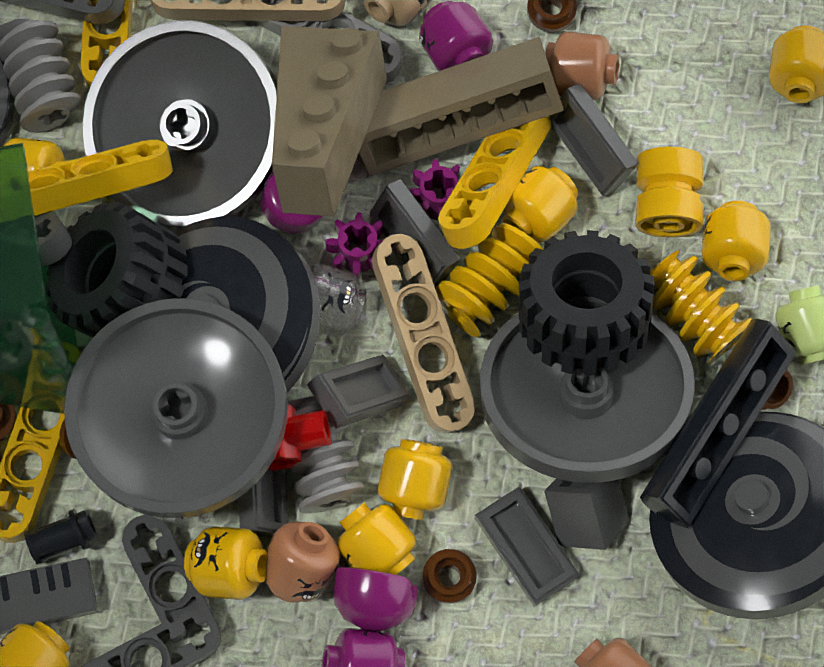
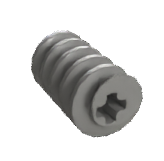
M24 18L16 19L0 26V58L4 61L3 69L6 77L10 79L9 88L12 96L16 97L14 105L18 114L21 115L20 124L23 130L41 133L61 126L67 121L70 112L78 108L82 102L79 94L70 92L76 84L73 76L65 74L69 70L70 65L67 58L60 56L64 51V46L61 40L55 39L59 32L56 23Z
M314 396L288 401V405H291L296 410V415L323 410ZM328 418L332 437L331 445L301 451L302 462L290 468L294 475L304 476L295 483V492L298 495L309 497L300 503L298 507L299 512L318 513L342 507L351 501V495L364 488L363 482L347 481L346 479L347 474L359 468V463L357 461L342 460L341 457L343 453L355 447L354 441L337 439V434L350 427V424L335 429Z

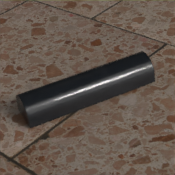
M752 319L641 494V501L663 519L685 528L690 526L797 353L770 321Z

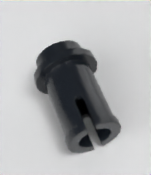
M71 509L68 511V517L24 533L29 552L37 565L43 563L44 560L79 546L86 550L90 548V542L98 539L95 526L86 509L78 513L75 509Z

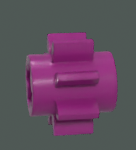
M433 159L432 168L428 169L425 173L416 169L413 171L412 181L419 188H413L409 191L429 218L438 220L440 211L457 185L460 173V166L458 164L449 169L440 166L438 160ZM442 188V193L446 198L436 199V194L432 189Z
M357 212L355 220L349 221L346 224L337 219L335 221V230L338 239H326V251L329 253H339L333 261V270L335 272L346 268L348 271L353 272L354 280L359 281L361 273L370 269L374 272L372 257L374 250L383 241L377 240L383 232V223L378 221L371 225L363 221L361 212ZM353 242L355 245L361 246L366 242L367 250L363 252L360 248L356 247L349 251V243Z

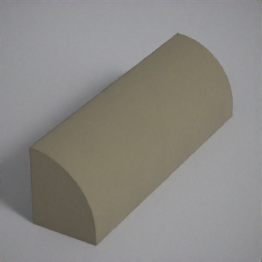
M540 37L383 90L359 151L369 176L564 111Z

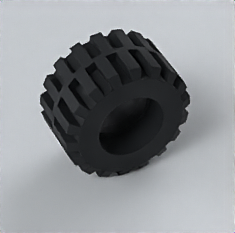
M111 202L108 206L102 203L95 206L91 213L88 211L84 212L78 217V221L74 226L70 225L67 230L72 238L71 248L59 261L48 265L46 274L50 276L49 281L45 285L46 295L50 297L48 306L51 312L56 314V319L93 338L108 323L133 308L159 300L181 298L185 288L182 286V280L187 276L188 267L183 261L187 255L185 248L179 244L180 238L168 228L128 205L125 206L120 202Z
M587 230V235L578 236L576 231L565 232L564 239L562 240L552 237L544 241V250L535 248L529 255V264H524L522 267L519 282V329L522 338H527V347L532 354L542 352L541 362L550 367L555 363L562 365L561 372L573 374L574 369H583L584 376L596 375L597 368H604L607 373L618 369L619 360L628 364L636 357V348L643 349L647 342L652 317L655 287L654 276L650 275V265L646 258H638V249L632 244L620 245V237L609 234L607 238L598 236L599 231ZM589 296L606 302L607 305L594 309H582L571 306L564 301L573 297Z

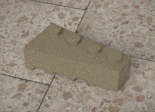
M281 26L272 168L283 213L334 217L387 81L379 31H364L353 28L327 29Z

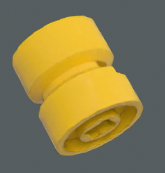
M670 146L656 147L638 154L636 159L639 162L636 166V186L643 193L637 196L635 219L637 230L656 237H683L701 231L703 227V203L700 200V194L696 192L701 190L703 186V156L693 149Z

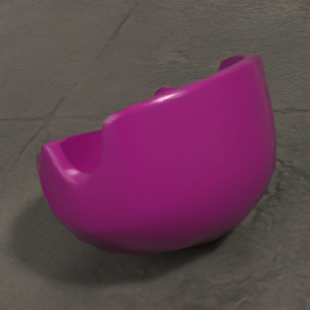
M339 567L336 570L334 605L344 620L363 630L381 632L401 625L411 618L416 606L417 587L416 585L411 587V582L408 578L366 569Z

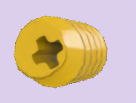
M499 223L492 230V238H486L479 243L478 252H470L464 259V266H456L450 273L451 282L442 281L436 287L440 304L459 328L470 336L478 338L481 333L474 320L478 318L484 323L491 325L495 318L488 306L492 304L501 310H506L509 307V303L502 292L507 290L513 295L519 296V282L516 277L518 275L521 276L523 265L529 264V255L535 248L544 249L533 238L518 228L506 223Z
M677 250L650 271V275L654 276V292L657 291L653 298V308L659 311L671 307L666 315L665 322L669 326L685 322L679 333V338L687 342L699 337L692 353L698 358L713 353L708 362L709 365L737 343L752 319L748 318L735 323L732 319L740 305L735 302L721 307L718 303L726 289L721 286L707 292L705 286L712 276L710 271L693 276L691 271L698 258L693 255L680 261L677 258L680 250Z

